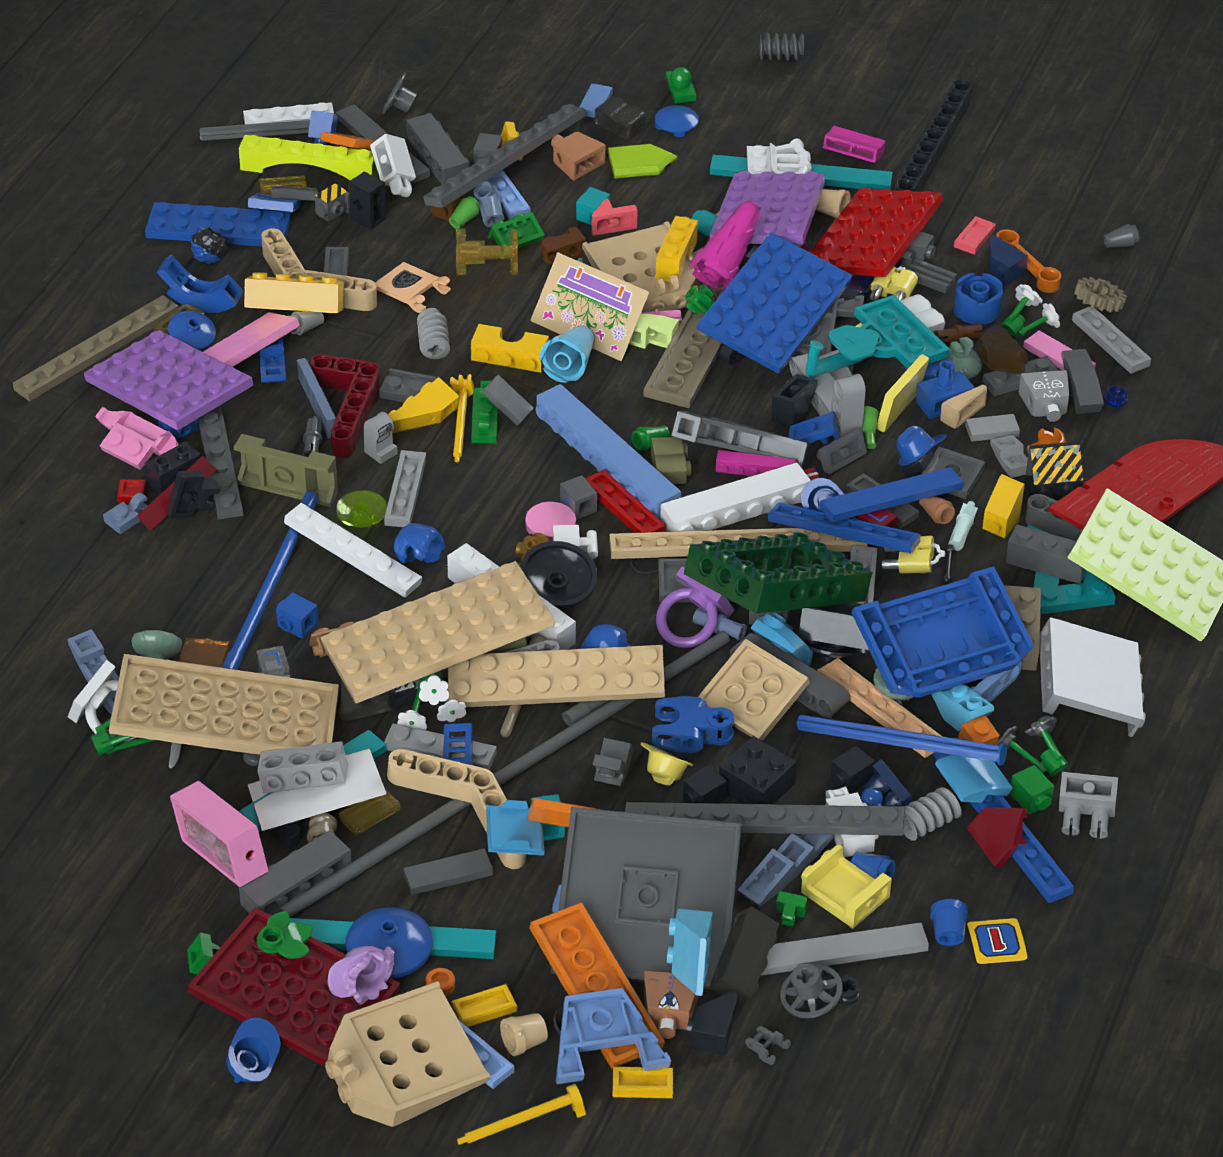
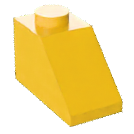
M1003 474L999 477L985 509L982 529L1006 538L1020 520L1024 483Z

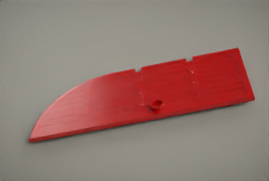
M1188 439L1162 440L1142 445L1115 462L1116 465L1111 464L1082 485L1084 488H1076L1051 505L1048 510L1083 530L1101 496L1108 488L1163 523L1223 480V445Z

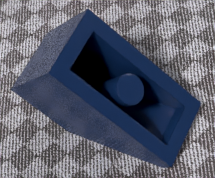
M992 234L990 235L988 246L989 274L995 276L1007 286L1026 274L1028 255Z

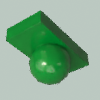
M678 67L673 71L665 72V79L675 104L696 101V92L691 82L692 75L688 69Z

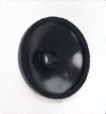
M549 541L538 544L524 555L520 564L521 570L537 594L556 608H569L584 602L590 597L596 586L597 569L594 561L583 549L568 542Z

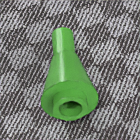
M864 406L862 432L865 436L866 448L874 449L876 447L875 433L879 412L870 406Z

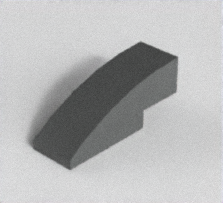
M1086 349L1062 351L1064 370L1067 371L1069 395L1073 396L1076 414L1100 412L1104 402L1099 381Z

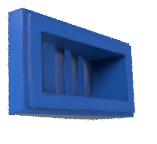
M472 723L444 724L443 759L473 765ZM465 731L464 737H451V732ZM465 742V747H451V743ZM451 753H465V757L451 758Z

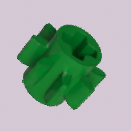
M703 284L700 287L694 285L685 295V299L688 301L685 306L697 315L700 312L705 314L715 302L711 298L714 292Z

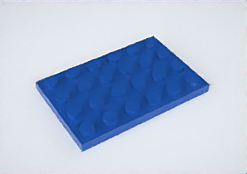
M771 232L697 323V330L780 374L791 360V357L794 356L850 284L853 275Z

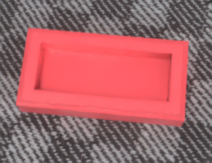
M974 217L957 237L954 247L975 255L995 231L996 224L979 217Z

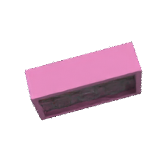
M200 781L170 796L182 841L236 885L241 887L269 872L257 826Z

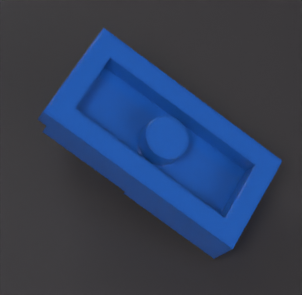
M833 411L790 426L789 438L808 442L809 444L817 440L827 444L829 436H834L836 440L839 439L840 429L835 423V412Z

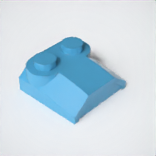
M773 612L771 615L766 613L764 616L756 619L751 629L759 637L810 667L813 652L793 632L794 628L787 624L782 616Z

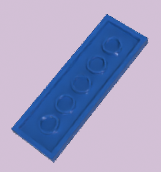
M154 202L145 229L146 238L192 241V235L198 230L207 227L216 233H220L221 238L226 239V244L262 246L261 235L267 229H278L286 238L291 221V212Z

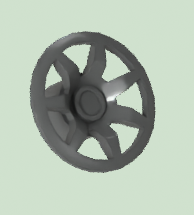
M406 72L401 75L382 110V115L388 110L389 106H394L407 113L417 93L403 86L402 83Z
M802 964L796 967L783 983L780 992L781 1002L784 1008L796 1017L815 1018L834 1008L840 1000L843 992L842 980L838 973L828 966ZM823 972L830 974L834 979L822 980ZM837 985L834 998L823 990L831 989ZM786 995H797L796 1000L790 1006L787 1002ZM820 998L829 1004L817 1010L816 999ZM805 1000L808 1001L811 1012L797 1011V1009L802 1007Z

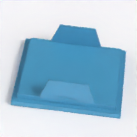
M506 800L502 806L486 805L488 852L529 855L545 854L543 823L527 820L530 808H528L526 801Z

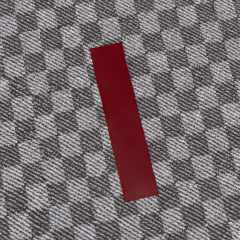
M204 456L187 470H201L205 477H210L217 471ZM175 481L137 515L138 519L150 531L168 516L166 510Z

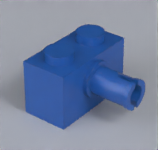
M944 360V367L942 361L939 363L938 377L917 383L915 402L929 419L941 416L943 402L975 388L960 370L953 372L955 364L952 361Z

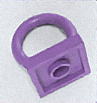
M682 566L676 575L685 588L675 590L663 599L657 610L656 624L660 635L666 642L679 648H691L702 644L712 635L717 625L718 612L729 618L734 612V608L726 597L684 575L685 568ZM684 598H688L696 606L707 611V622L704 628L698 634L691 637H678L669 630L666 621L667 613L671 606Z

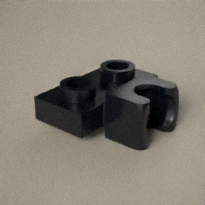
M201 470L178 471L167 506V515L169 518L193 517L196 507L198 510L215 508L216 505L211 501L210 495L220 492L219 485L212 477H205Z

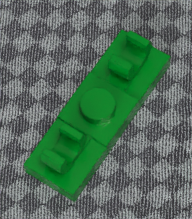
M481 381V388H474L472 443L497 442L498 407L482 393L491 381Z

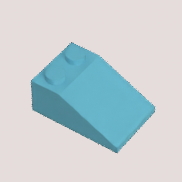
M678 909L676 918H670L669 935L674 936V946H668L667 963L672 964V974L695 995L702 996L709 968L713 912Z

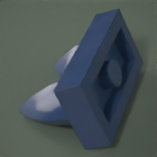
M882 759L873 765L876 774L867 781L862 793L868 788L879 789L882 794L890 791L884 797L882 806L903 807L908 806L914 801Z

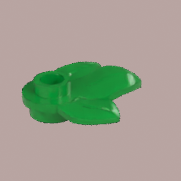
M287 911L276 913L268 919L267 926L258 934L257 945L266 953H279L285 958L304 957L309 953V948L305 943L312 934L313 926L302 923H290Z

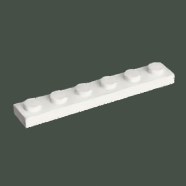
M300 503L285 515L284 523L401 596L406 598L421 585L422 576L303 503Z

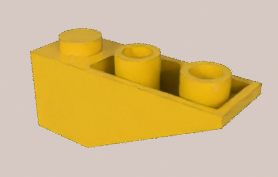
M439 377L432 383L427 382L416 396H410L405 400L400 409L397 411L393 410L388 414L394 425L392 433L440 423L458 408L459 395Z

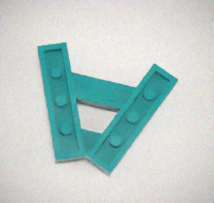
M1028 525V526H1027L1028 528L1045 532V531L1040 530V529H1038V528H1036V527H1034V526H1031V525ZM1087 570L1083 583L1058 586L1059 578L1039 572L1035 574L1033 588H1041L1040 614L1115 604L1116 597L1111 585Z

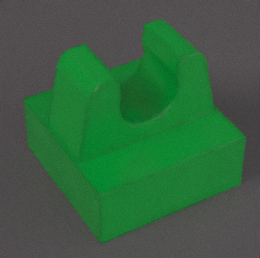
M779 891L776 902L777 912L782 913V925L794 927L796 917L805 918L808 908L807 897Z
M200 932L188 948L187 955L190 973L198 974L219 950L220 947L211 943V935Z

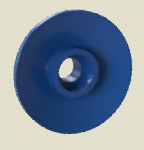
M195 311L177 313L168 324V334L198 350L209 347L216 336L213 322L205 315Z

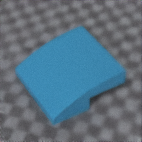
M949 755L938 759L935 763L961 802L982 803L987 795L1008 796L1013 789L994 761Z

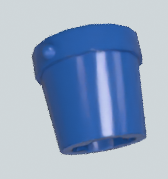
M945 899L934 903L931 906L930 912L936 941L945 946H954L962 943L968 917L966 904L954 899Z

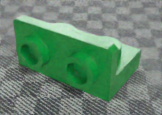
M532 212L525 215L520 213L506 222L498 221L492 225L488 234L490 241L495 239L502 254L543 240L545 236Z

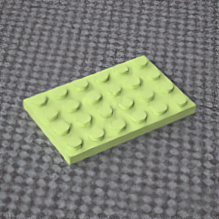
M1108 488L1105 490L1067 558L1194 638L1202 641L1223 603V560Z

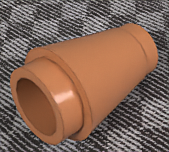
M937 496L919 500L920 505L935 523L947 524L953 519L955 509L951 502Z

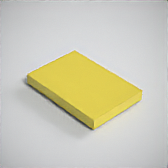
M920 355L885 394L877 423V429L883 433L916 397L917 383L923 382L929 358L925 355Z

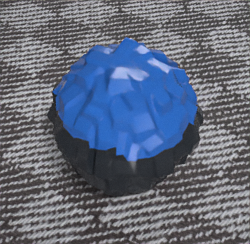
M204 227L192 235L191 249L194 258L200 262L207 264L215 263L227 255L226 239L221 238L220 233Z

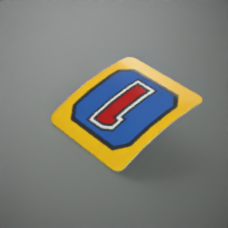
M1017 919L967 923L977 963L986 964L1027 959V952Z

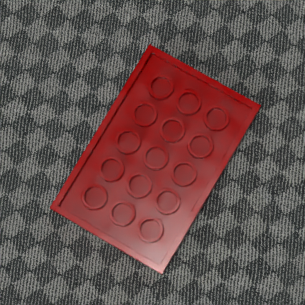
M870 188L859 189L810 253L851 275L886 277L943 202L942 193L931 191L915 192L910 190L895 191L890 189L875 190Z

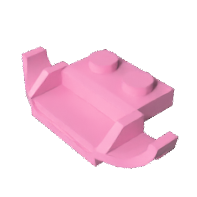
M102 407L95 416L99 422L111 430L99 445L101 449L140 470L153 453L161 455L179 445L170 431H166L136 416L133 412H114Z

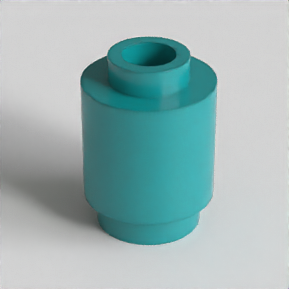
M697 210L691 219L698 220L697 232L710 237L718 215L707 210Z

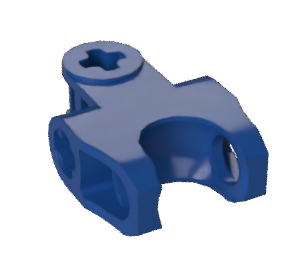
M691 696L662 698L656 701L655 717L661 721L672 722V724H660L652 728V744L659 748L676 752L696 753L703 748V744L721 746L729 744L734 738V730L732 728L734 714L727 708H710L704 699ZM663 707H671V708H673L675 711H674V712H666V711H663L662 708H663ZM719 715H723V723L719 722ZM718 730H722V738H718ZM658 735H669L673 737L670 739H661L658 737Z

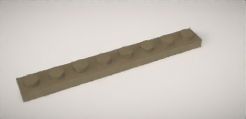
M164 295L160 296L13 382L14 391L28 401L33 400L179 313V306Z

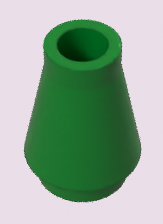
M665 425L638 427L631 435L634 447L642 451L651 448V438L670 437L669 429Z

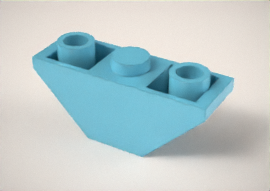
M965 684L931 694L944 721L957 731L961 730L962 724L984 715L988 716L994 711V706Z

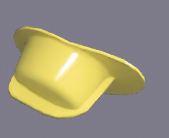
M646 743L640 744L649 750L647 770L652 774L654 781L669 786L674 781L681 779L687 766H693V764L680 760L657 747Z

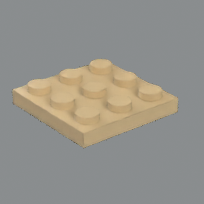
M745 639L698 697L704 699L710 708L723 707L729 709L734 714V727L750 737L755 736L763 741L808 686L810 681L802 673Z

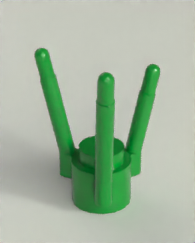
M111 718L104 724L96 727L97 733L91 736L99 756L155 741L140 738L120 743L134 737L122 735L115 737L114 734L106 731L110 727Z

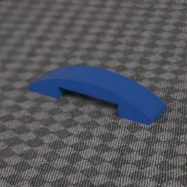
M283 337L260 350L261 383L286 382Z

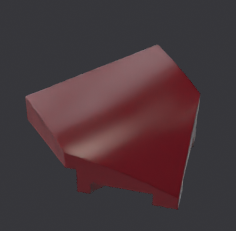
M984 808L967 827L995 867H1003L1018 848V844H1026V840L1022 836L1023 818H1027V809Z

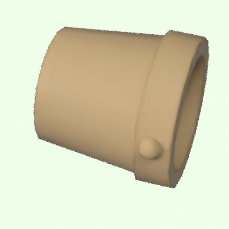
M823 189L816 211L836 219L850 202L849 191Z
M539 1013L508 1017L501 1021L502 1040L512 1056L523 1054L526 1050L547 1040V1027Z

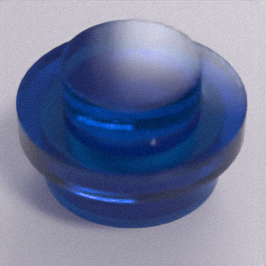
M1110 386L1104 393V401L1112 407H1122L1128 402L1129 396L1126 389L1122 386Z

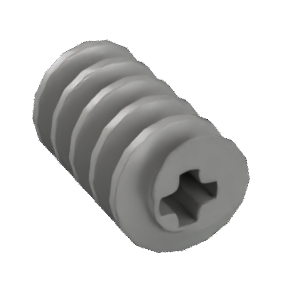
M436 308L423 310L417 317L420 351L430 359L444 358L450 351L447 319Z
M942 787L928 793L925 797H920L917 801L911 802L908 806H903L905 810L903 834L910 840H916L917 835L925 836L926 830L932 832L935 826L942 827L944 822H951L953 817L959 818L962 810L957 798L948 789Z

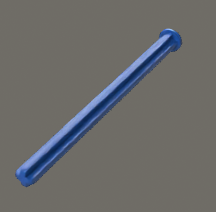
M800 715L797 720V727L800 731L995 761L998 765L1004 764L1007 755L1005 743H1001L999 746L808 715Z

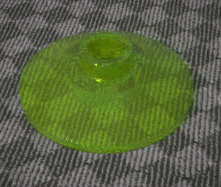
M371 491L348 493L338 501L336 506L338 518L343 523L353 527L373 526L384 519L387 510V503L384 498Z

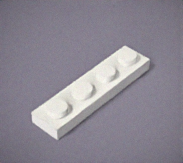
M318 103L269 109H252L243 111L246 125L310 120L312 110L334 113L332 103Z

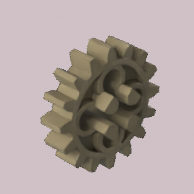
M1084 277L1082 280H1078L1074 292L1077 295V299L1083 300V304H1089L1091 308L1100 311L1106 309L1108 312H1112V310L1119 312V309L1122 310L1127 295L1123 294V290L1118 289L1117 285H1111L1109 281L1100 278L1095 280L1092 277H1089V280Z

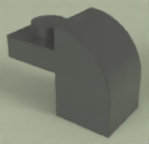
M604 738L600 755L595 754L593 766L596 768L594 781L623 786L634 751L631 743Z

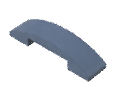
M92 629L67 639L74 658L88 683L107 660L104 655V647ZM113 671L110 680H119L115 671ZM111 691L103 702V706L111 715L116 691Z

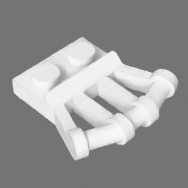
M794 139L790 144L777 147L770 143V147L760 145L747 146V171L750 174L765 171L772 172L773 174H783L789 171L795 174H805L811 171V156L803 148L804 144L800 139Z

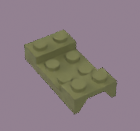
M241 434L234 445V450L241 452V468L237 478V484L300 500H302L306 492H314L319 497L317 504L331 507L338 495L335 456L312 451L309 457L266 447L265 439Z

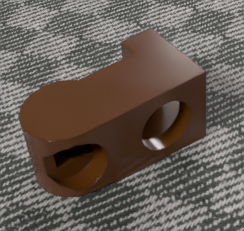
M576 226L568 228V233L557 237H547L542 241V260L545 263L553 264L557 252L572 259L586 256L583 251V243L586 242V238Z

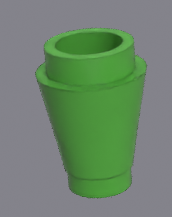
M471 196L462 198L449 218L450 225L459 229L478 216L480 210L479 202Z

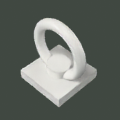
M107 660L74 700L68 718L77 723L85 713L86 720L95 734L97 733L95 728L102 725L97 718L96 710L103 704L111 691H117L119 681L110 680L115 666ZM136 737L131 738V739H128V740L123 741V742L130 741V740H132V739H135Z

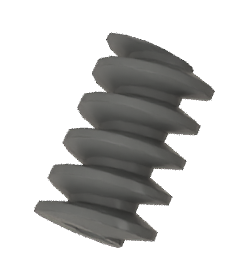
M769 33L765 34L764 39H762L760 34V59L764 60L765 55L768 54L769 60L772 61L774 54H776L778 61H781L783 55H785L787 61L790 60L791 55H794L795 61H798L800 55L803 56L804 34L801 33L798 40L795 33L791 34L790 39H788L786 33H783L781 39H779L778 33H774L772 39Z

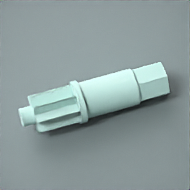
M969 501L967 504L963 503L961 511L956 518V524L948 543L953 545L952 550L960 551L963 548L969 530L974 523L978 508L974 507L975 503Z

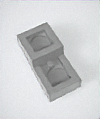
M1014 435L990 440L991 447L998 461L1011 478L1026 475L1028 458L1023 454V444Z

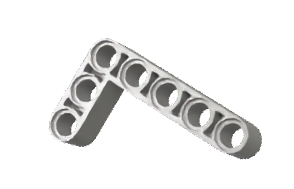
M808 353L791 357L789 367L792 376L799 374L808 377L806 374ZM830 373L814 377L813 379L818 380V385L811 403L819 415L835 412V423L840 429V437L855 429L862 431L865 402V383L862 376L855 374L834 380Z

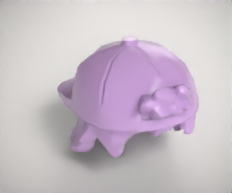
M362 946L352 949L346 954L344 959L335 962L329 970L328 986L331 993L341 998L353 996L360 1005L368 999H376L379 997L381 990L388 988L386 981L392 973L394 951L389 946L385 950L374 946Z

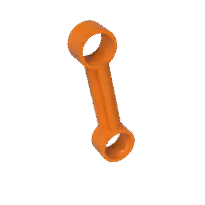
M1006 229L997 233V237L1028 255L1026 269L1037 278L1036 285L1040 291L1053 293L1059 290L1061 282V272L1052 267H1044L1019 244L1020 237L1017 232Z

